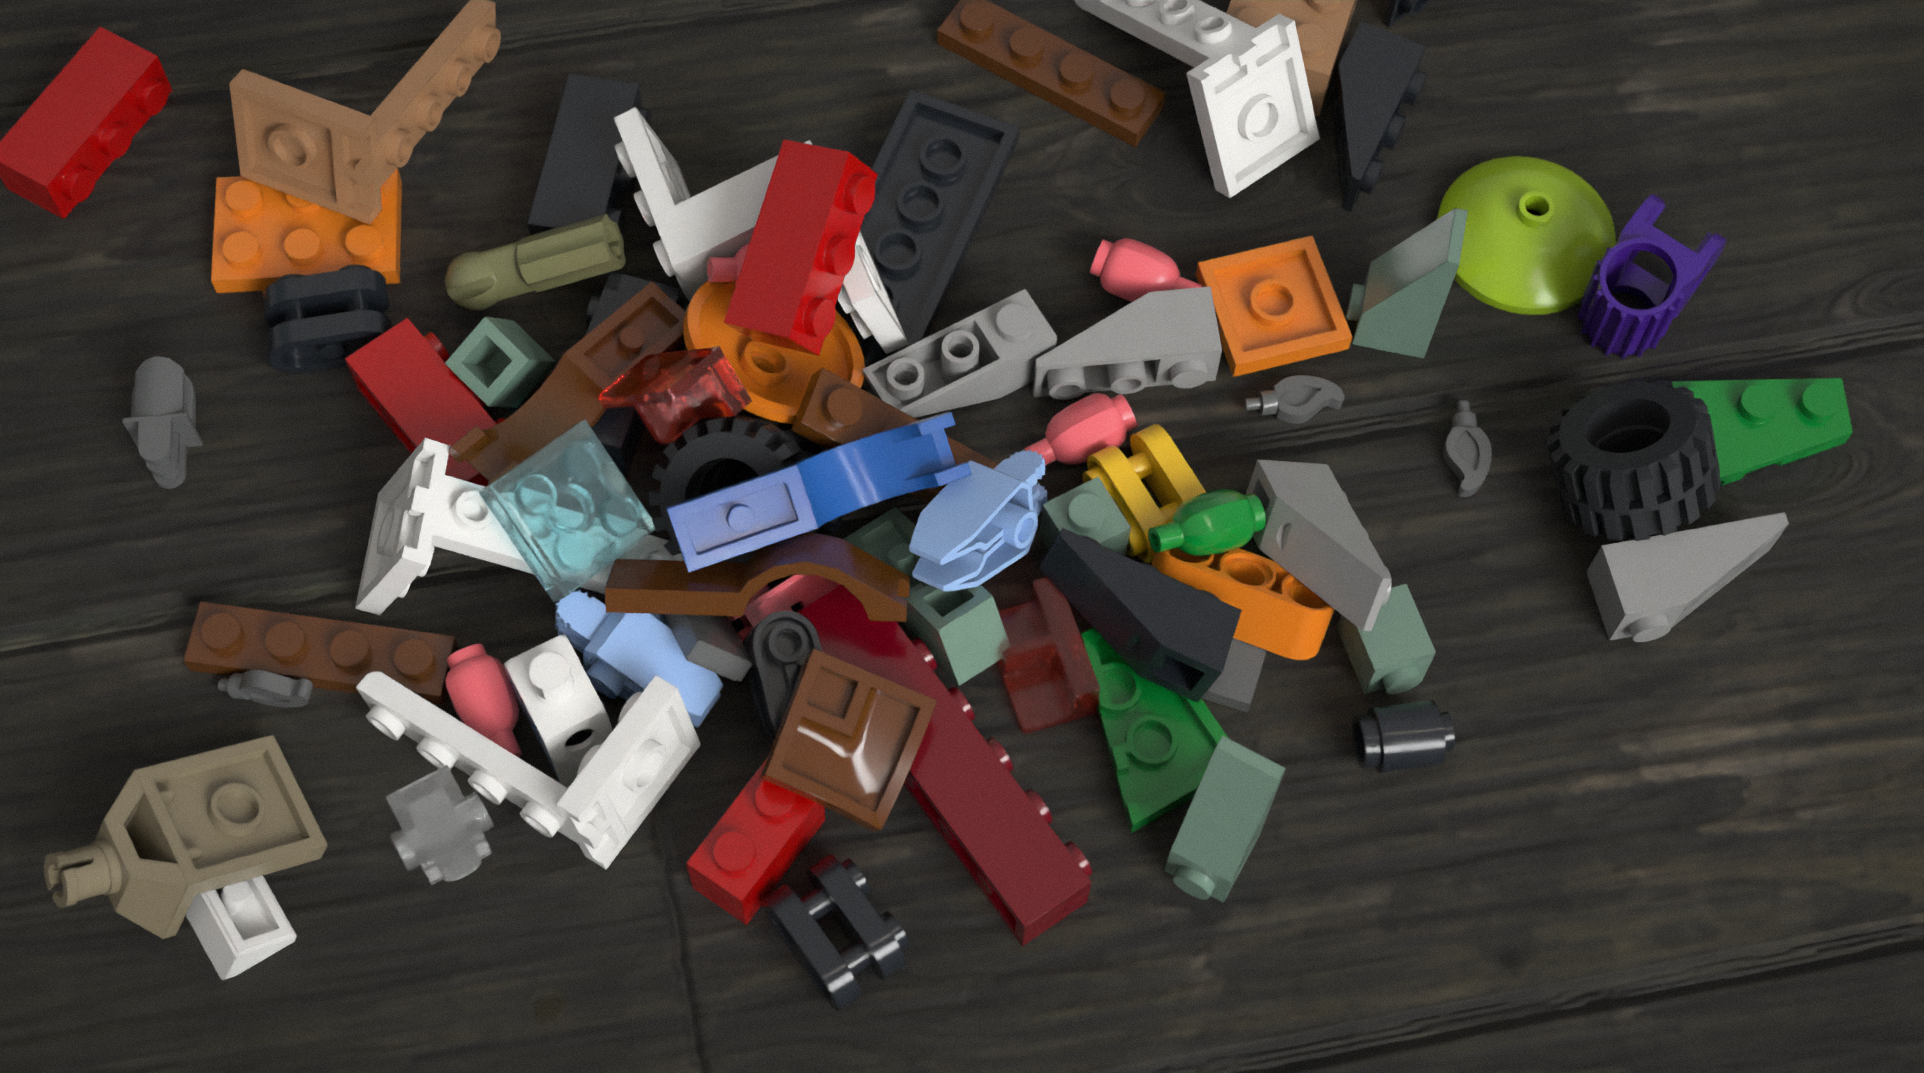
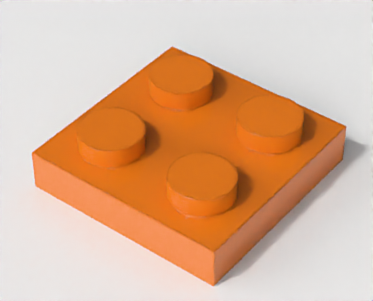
M1313 236L1198 262L1195 275L1202 287L1211 286L1220 342L1233 377L1349 349L1352 335Z

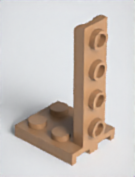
M470 0L371 115L242 69L229 83L240 175L371 224L382 210L381 186L397 167L402 168L406 165L411 157L414 146L427 131L432 132L435 130L444 110L456 96L461 97L465 94L474 74L484 62H491L497 54L501 33L499 29H496L495 2L489 0Z

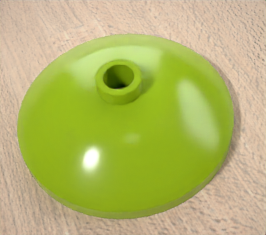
M1511 156L1496 158L1467 170L1455 180L1446 192L1436 220L1454 208L1468 210L1460 263L1454 280L1469 294L1487 305L1517 314L1541 315L1555 313L1580 303L1596 262L1602 260L1606 248L1612 249L1616 244L1615 228L1610 212L1593 187L1571 170L1556 163L1533 157ZM1527 210L1536 211L1542 216H1534Z

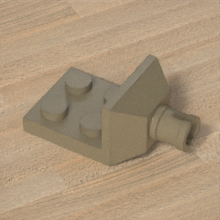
M274 735L134 770L104 818L95 841L91 842L90 845L69 851H57L47 854L44 860V874L48 890L63 886V890L54 892L52 896L53 901L58 907L64 908L74 905L81 900L99 895H108L116 913L158 937L165 939L177 934L195 895L321 859L328 844Z

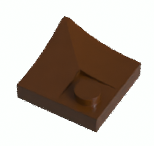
M813 648L806 655L760 778L816 802L874 832L881 831L914 761L937 700Z

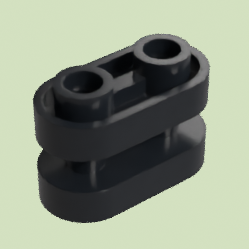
M348 265L338 271L306 276L300 274L284 275L267 286L262 294L264 318L266 323L273 327L267 334L269 363L275 369L282 372L308 373L346 367L345 358L392 328L391 319L383 314L389 307L386 278L381 273L364 265Z
M778 611L768 615L753 627L743 640V645L753 662L746 673V679L757 723L761 733L771 744L774 742L807 653L813 648L822 652L819 637L813 624L803 615L793 611Z
M829 854L806 870L809 881L814 889L799 899L793 890L784 884L763 898L761 902L772 925L822 996L833 1009L840 1011L861 996V990L854 978L855 974L869 966L878 978L885 980L907 964L902 950L910 946V942L894 916L888 911L879 916L865 897L871 890L856 864L849 858L840 863L833 855ZM830 912L851 942L849 946L840 952H837L816 923V920Z

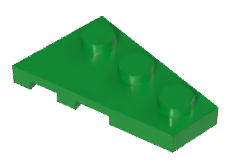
M1842 378L1668 381L1672 382L1673 388L1684 386L1693 391L1694 398H1701L1707 405L1708 414L1711 416L1722 486L1743 479L1748 472L1772 464L1781 466L1845 444L1853 433Z
M1093 627L1081 634L1080 646L1131 834L1195 796L1222 735L1226 738L1228 736L1202 699L1197 703L1138 676Z

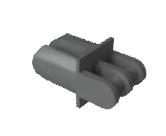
M154 356L144 360L135 372L131 417L123 418L122 422L157 484L162 488L172 489L181 485L186 478L187 447L203 446V441L195 426L196 390L193 383L184 374L183 368L172 359Z

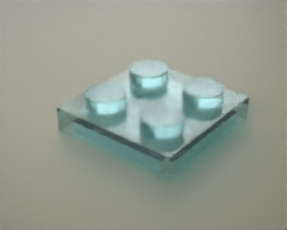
M585 419L570 427L478 492L553 602L567 597L655 530L652 518Z

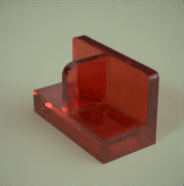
M720 346L646 355L597 396L604 409L634 406L653 438L661 444L674 442L682 435L683 431L692 427L702 418L735 416L752 402Z
M1048 577L1034 580L1031 602L998 611L1011 647L1002 652V659L996 663L1019 728L1025 734L1095 714L1100 695L1098 681L1067 598Z

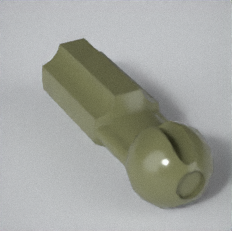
M606 213L522 238L520 241L490 250L467 251L454 258L447 267L445 288L456 305L469 311H483L501 300L533 291H545L621 269L626 262L623 247L624 240L617 223L613 222Z

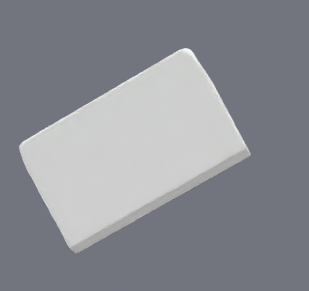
M263 876L197 894L194 896L186 913V917L222 981L244 972L290 945L297 938Z

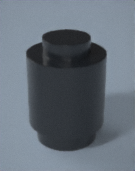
M1434 700L1371 707L1367 715L1355 716L1353 718L1352 735L1354 750L1358 764L1362 769L1375 767L1378 773L1440 766L1444 763L1446 751L1454 749L1455 734L1451 716L1447 711L1440 712Z

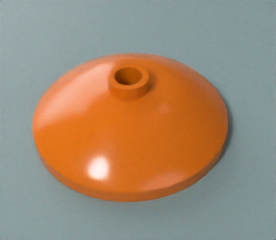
M708 280L695 292L686 309L683 321V335L694 364L706 381L721 396L752 415L773 422L793 424L811 376L821 368L832 372L859 388L862 387L864 380L862 369L865 368L862 349L854 332L837 311L833 328L824 339L820 355L816 356L754 341L723 323L736 286L734 283H710Z

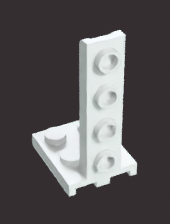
M1074 0L1083 10L1194 67L1186 74L1215 190L1229 198L1233 197L1320 139L1294 20L1278 14L1255 28L1200 0Z
M424 438L378 493L355 609L381 615L397 597L403 598L408 592L411 582L417 576L423 577L428 571L433 557L434 546L605 594V586L615 559L684 561L682 553L672 556L664 547L668 540L508 493L496 498L488 490V487L447 476L445 471L450 445Z
M375 671L367 674L356 687L371 709L367 713L366 718L382 733L394 740H398L402 734H405L419 743L416 747L417 751L431 764L445 772H449L453 765L470 775L467 780L468 783L486 799L498 805L505 798L522 808L520 812L521 817L534 829L550 838L557 831L579 844L585 857L604 869L609 867L701 745L678 688L656 675L643 692H637L628 699L621 710L618 725L602 745H595L586 753L579 765L576 779L567 788L382 672Z

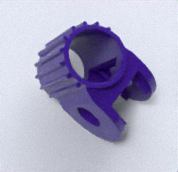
M1651 194L1638 208L1621 231L1616 246L1612 249L1606 248L1602 260L1596 262L1581 299L1582 306L1577 316L1583 320L1581 333L1588 334L1591 338V347L1598 345L1604 349L1605 356H1608L1611 352L1619 354L1621 359H1625L1626 355L1633 354L1641 357L1643 352L1649 347L1655 349L1660 338L1665 336L1672 320L1678 316L1700 286L1727 242V239L1718 233L1713 235L1708 232L1695 251H1692L1652 226L1666 208L1664 200L1655 194ZM1641 250L1651 252L1667 263L1673 274L1670 286L1632 262ZM1624 292L1632 294L1646 303L1650 309L1637 310L1628 308L1620 304L1611 293Z

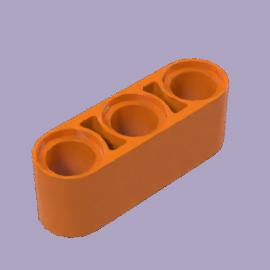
M1173 548L1159 553L1154 552L1151 566L1158 569L1162 574L1197 590L1208 591L1217 596L1221 601L1242 610L1233 638L1294 660H1308L1315 657L1319 652L1335 609L1275 561L1240 548L1204 556L1189 555L1182 552L1179 548Z

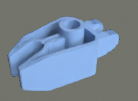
M1031 450L1015 452V454L1010 455L1009 459H1004L994 469L970 460L968 464L972 475L948 483L920 513L909 546L910 552L921 556L912 572L913 578L942 591H956L977 587L1026 555L1035 538L1040 511H1042V505L1048 502L1047 490H1045L1044 486H1040V483L1036 484L1037 480L1042 479V475H1045V459L1042 458V454H1038L1037 451L1032 452Z
M572 589L569 593L564 592V596L559 597V603H556L555 622L557 623H555V629H558V636L565 634L572 647L583 653V668L595 690L611 699H616L619 696L628 701L633 694L643 692L657 675L678 688L693 726L699 727L721 697L720 690L723 688V684L715 672L686 660L672 633V629L669 628L666 619L661 614L606 612L604 603L594 597L589 598L587 592L582 593L580 589L579 591H573Z

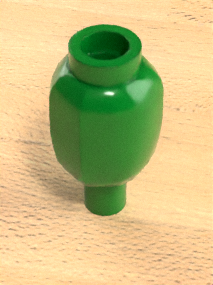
M1218 489L1202 493L1182 502L1176 509L1171 522L1151 527L1148 531L1149 543L1156 553L1173 548H1179L1182 552L1194 556L1227 552L1243 547L1251 540L1254 532L1264 529L1266 523L1265 510L1260 499L1253 493L1243 495L1233 489Z

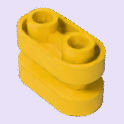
M1153 424L1131 436L1130 445L1133 456L1126 458L1119 448L1110 445L1088 456V471L1082 475L1084 483L1099 477L1131 527L1126 554L1130 557L1138 555L1145 563H1151L1154 555L1148 539L1149 529L1171 522L1176 509L1182 502L1199 494L1206 493L1169 434L1158 424ZM1144 478L1161 503V508H1158L1141 479Z

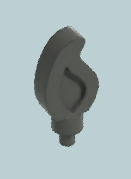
M1296 375L1281 380L1274 386L1273 390L1259 391L1256 398H1245L1244 409L1245 411L1259 410L1260 415L1276 414L1277 419L1287 423L1299 424L1310 420L1323 407L1340 409L1345 396L1342 389L1329 380L1315 376Z
M1467 400L1457 402V413L1452 416V430L1448 434L1442 450L1445 463L1460 480L1461 484L1457 491L1459 497L1471 496L1479 490L1489 472L1492 457L1491 443L1484 431L1477 427L1476 414L1470 412L1469 401Z
M249 670L244 673H233L229 679L221 678L218 682V689L228 692L229 696L233 699H251L255 702L274 707L292 708L308 704L313 683L307 679L295 680L267 671Z

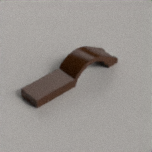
M651 281L566 351L543 385L522 407L491 429L481 430L475 426L451 446L449 455L458 463L466 460L489 481L488 490L496 498L540 476L559 462L582 440L613 402L685 342L683 321L686 311Z
M809 532L762 547L753 554L748 563L718 562L692 572H688L684 561L615 559L605 586L606 612L742 617L750 598L767 583L792 574L819 575L842 584L862 602L870 621L906 622L907 600L901 597H909L910 576L841 538Z

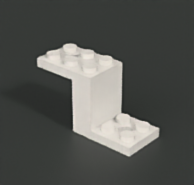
M635 107L614 117L623 140L615 144V150L629 177L637 176L642 190L634 193V198L649 227L656 225L661 240L653 243V247L664 271L669 277L676 275L683 293L691 301L695 292L708 281L707 262L709 257H734L741 247L750 243L778 155L691 197L678 163ZM810 140L804 142L806 144L813 145ZM859 231L855 244L854 264L850 272L845 275L838 301L845 313L851 314L863 339L873 335L884 352L888 354L909 343L863 236Z

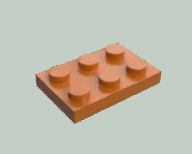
M398 168L394 170L381 186L382 210L371 224L242 176L218 177L216 179L211 282L216 293L264 291L267 286L284 275L300 274L306 276L332 272L354 264L364 265L381 273L386 278L387 284L400 283L402 180Z

